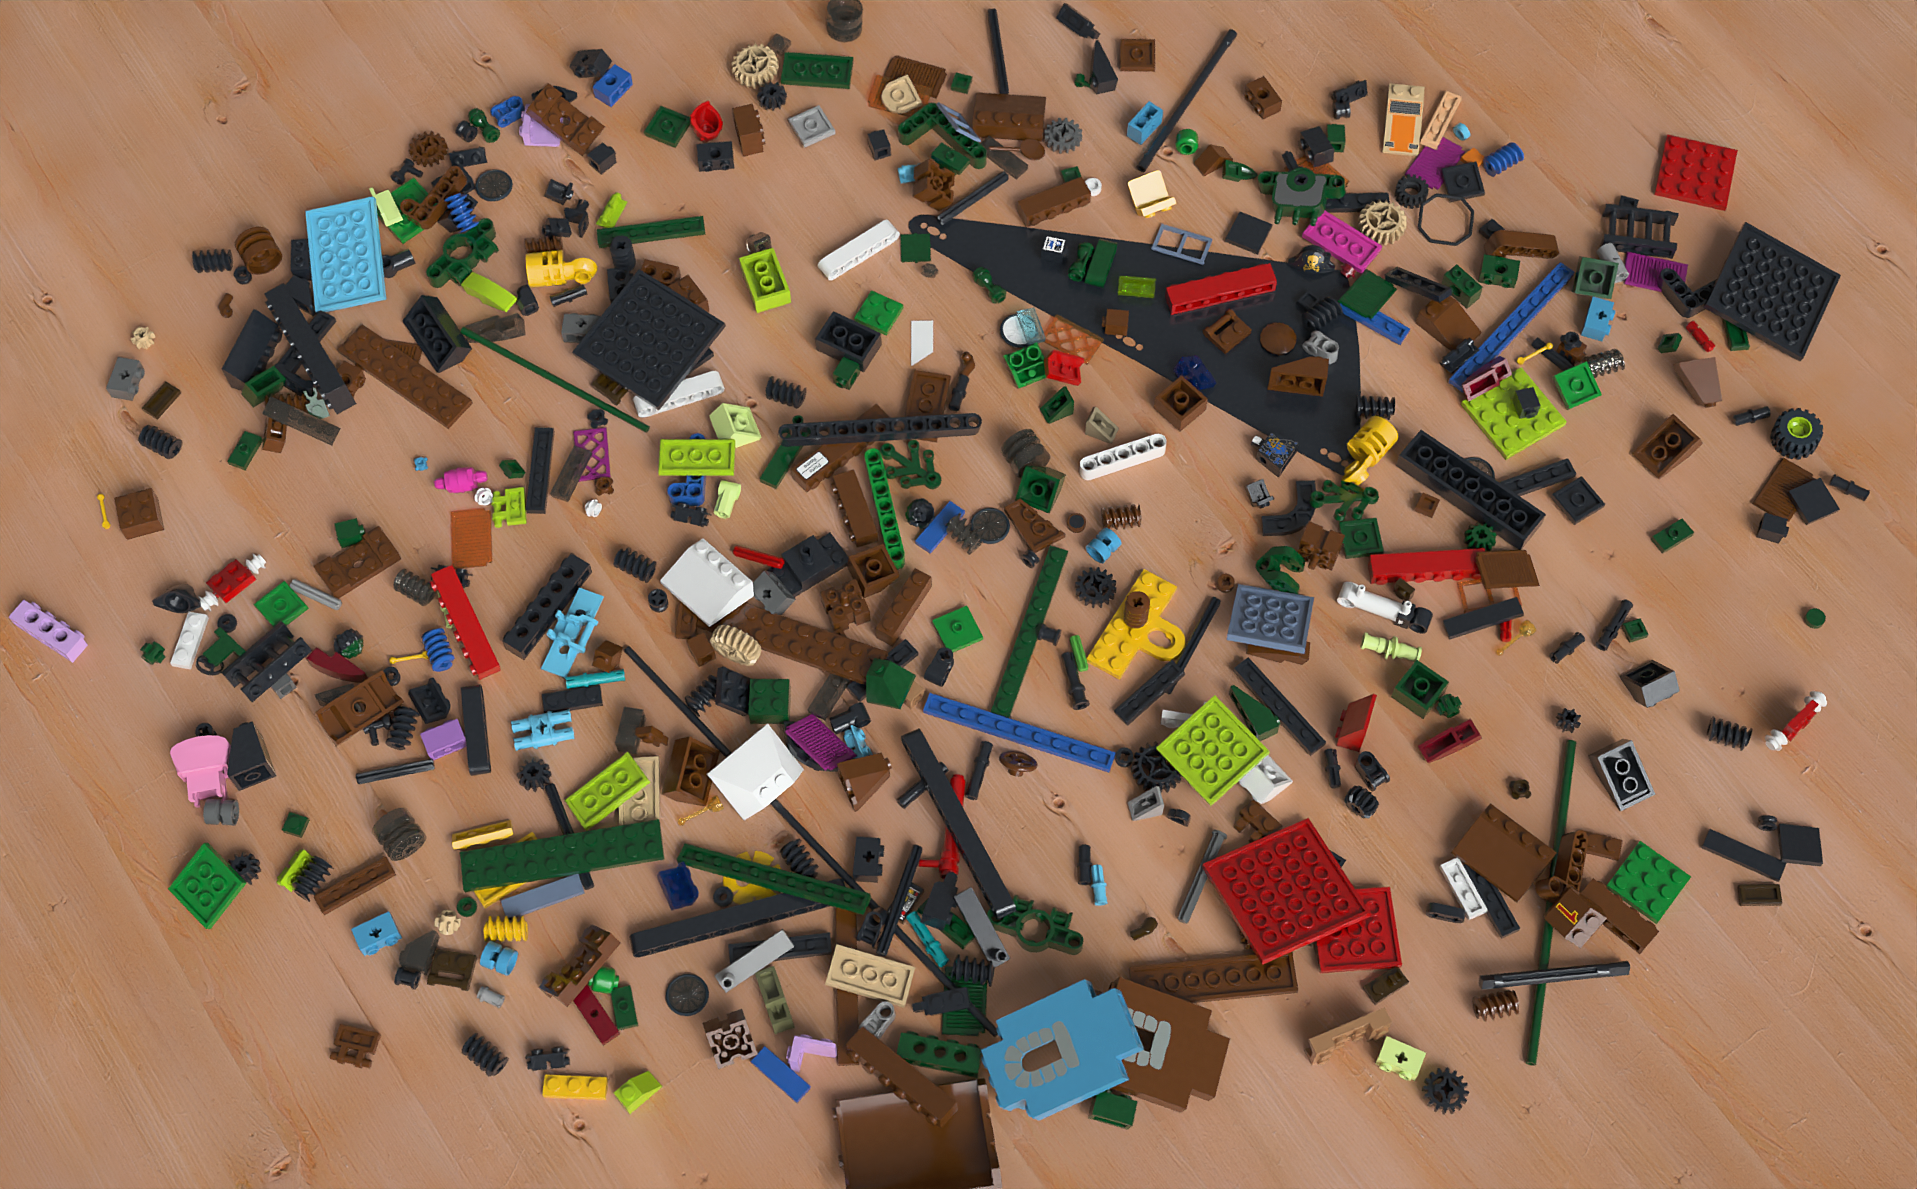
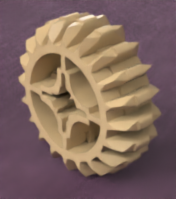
M755 43L751 47L748 44V48L742 47V52L737 51V56L733 57L732 72L735 75V79L741 85L745 84L748 88L752 85L755 89L757 85L762 87L763 83L768 84V80H773V75H777L778 59L774 51L770 50L768 46L764 47L763 44L758 46Z
M1379 199L1377 203L1372 201L1370 205L1366 204L1365 208L1361 210L1358 218V229H1361L1360 232L1378 244L1384 243L1386 246L1388 242L1393 244L1395 240L1399 241L1400 237L1404 235L1407 227V218L1404 216V211H1400V206L1395 207L1394 202L1389 204L1387 200L1382 203Z
M721 625L711 635V646L730 661L750 666L754 665L761 655L760 644L753 637L742 630L736 629V627Z

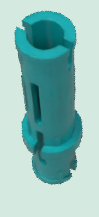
M624 669L613 670L610 673L587 674L585 672L583 675L565 677L566 686L569 689L625 681Z
M917 911L910 913L906 920L926 947L925 951L927 954H931L938 967L945 966L950 960L941 949L940 942L935 940L925 924L920 923L921 918Z

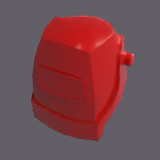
M710 101L700 104L690 115L691 128L702 142L716 139L723 129L722 118L710 104Z

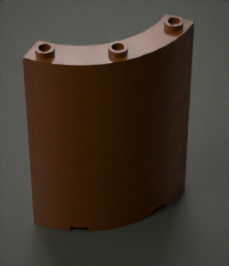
M985 1078L936 1085L957 1102L958 1111L942 1128L937 1125H931L925 1119L926 1116L924 1114L915 1112L910 1107L908 1101L899 1099L893 1091L835 1100L836 1107L832 1108L833 1119L838 1120L842 1155H838L840 1168H844L846 1189L1003 1188L995 1148L991 1118H987V1113H990Z

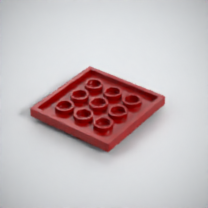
M1667 134L1654 195L1725 211L1738 150Z
M1390 887L1355 889L1369 909L1370 917L1315 941L1319 972L1333 973L1402 967Z

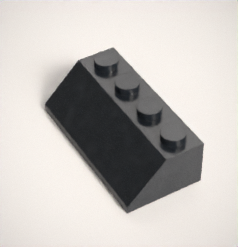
M421 295L403 319V323L437 373H441L463 362L472 350V347L464 335L460 333L459 328L438 297Z
M253 309L222 367V371L231 388L241 391L246 382L266 370L269 359L274 355L275 347L282 340V332L279 325L256 309Z

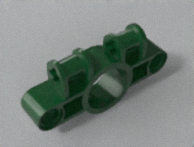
M483 218L479 220V224L476 227L471 228L465 234L453 235L445 241L443 254L426 271L432 287L440 288L449 280L461 286L480 260L487 263L488 258L499 251L497 245L492 241L496 237V231L491 219ZM459 247H469L473 251L465 259L458 260L450 257L451 253Z
M1016 894L1013 897L1016 912L995 922L991 919L994 916L991 909L988 911L987 916L995 931L1016 937L1018 944L1026 951L1037 953L1051 948L1070 955H1077L1082 951L1083 936L1069 929L1073 917L1072 912L1068 914L1053 907L1051 915H1049L1045 911L1033 909L1034 900L1021 899ZM1036 919L1040 923L1045 922L1049 927L1045 940L1037 943L1034 940H1026L1021 935L1020 930L1023 931L1025 922ZM1071 940H1076L1079 942V945L1073 947L1069 944V942Z

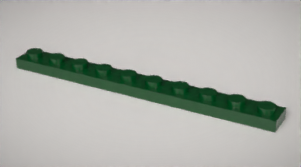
M1050 546L991 713L1007 718L1011 717L1038 640L1039 631L1042 624H1044L1066 562L1067 550Z
M686 843L677 857L678 864L862 915H864L871 900V895L866 892Z

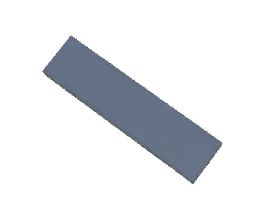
M575 874L501 900L505 916H508V919L511 920L513 916L517 918L585 894L579 874Z

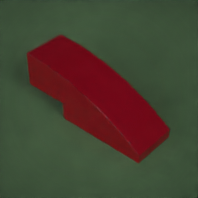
M1496 357L1476 370L1461 384L1467 401H1471L1499 386L1500 381L1512 375L1507 358Z
M316 647L306 658L311 667L332 678L355 683H362L368 679L363 670L337 652L330 657Z
M1470 718L1454 728L1450 727L1420 744L1418 748L1427 763H1431L1481 740L1482 737Z

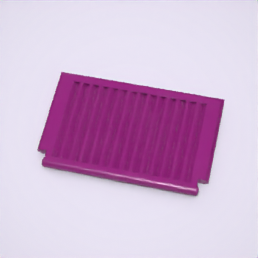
M1443 137L1437 150L1425 146L1404 175L1410 174V177H1413V174H1415V178L1421 176V181L1425 179L1428 188L1438 190L1444 183L1441 169L1456 166L1461 156L1465 154V151L1461 150V146Z
M1627 252L1624 266L1629 275L1625 279L1624 284L1662 292L1657 285L1661 271L1665 268H1671L1685 282L1688 264Z
M813 713L787 726L785 733L824 770H833L837 767L838 763L857 757Z

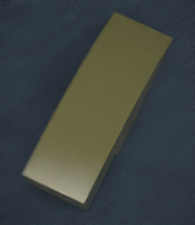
M772 966L756 972L755 975L774 1033L778 1034L795 1028L775 967Z

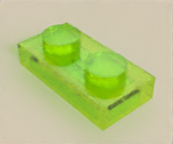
M1120 276L1118 295L1154 298L1156 279Z

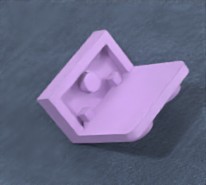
M526 104L525 111H522L523 125H520L519 134L523 137L524 144L526 146H559V138L526 114L527 108L530 106V104Z
M801 1034L800 1037L794 1036L793 1045L788 1047L786 1058H788V1064H790L791 1069L795 1072H800L804 1052L836 1058V1044L830 1039L821 1038L820 1040H814L809 1035Z

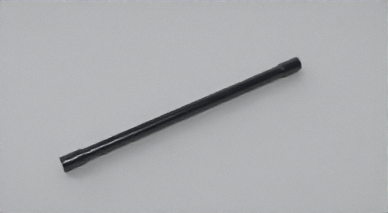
M1229 29L1206 66L1149 150L1137 164L1136 168L1140 172L1147 170L1154 156L1227 48L1231 46L1237 37V32L1233 29Z

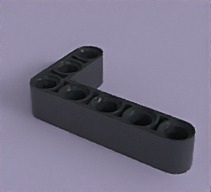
M1665 268L1658 277L1657 285L1682 317L1690 318L1705 310L1703 307L1717 279L1692 292L1676 271L1671 268Z

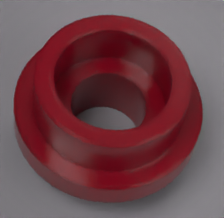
M1345 262L1344 265L1340 266L1342 269L1340 272L1348 279L1350 276L1355 277L1354 274L1357 271Z

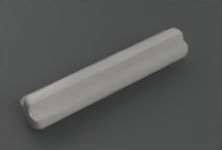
M293 579L290 583L293 591L334 610H339L342 605L340 599L299 580Z

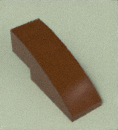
M1307 641L1304 654L1247 644L1246 654L1279 663L1288 661L1303 665L1309 660L1310 642Z

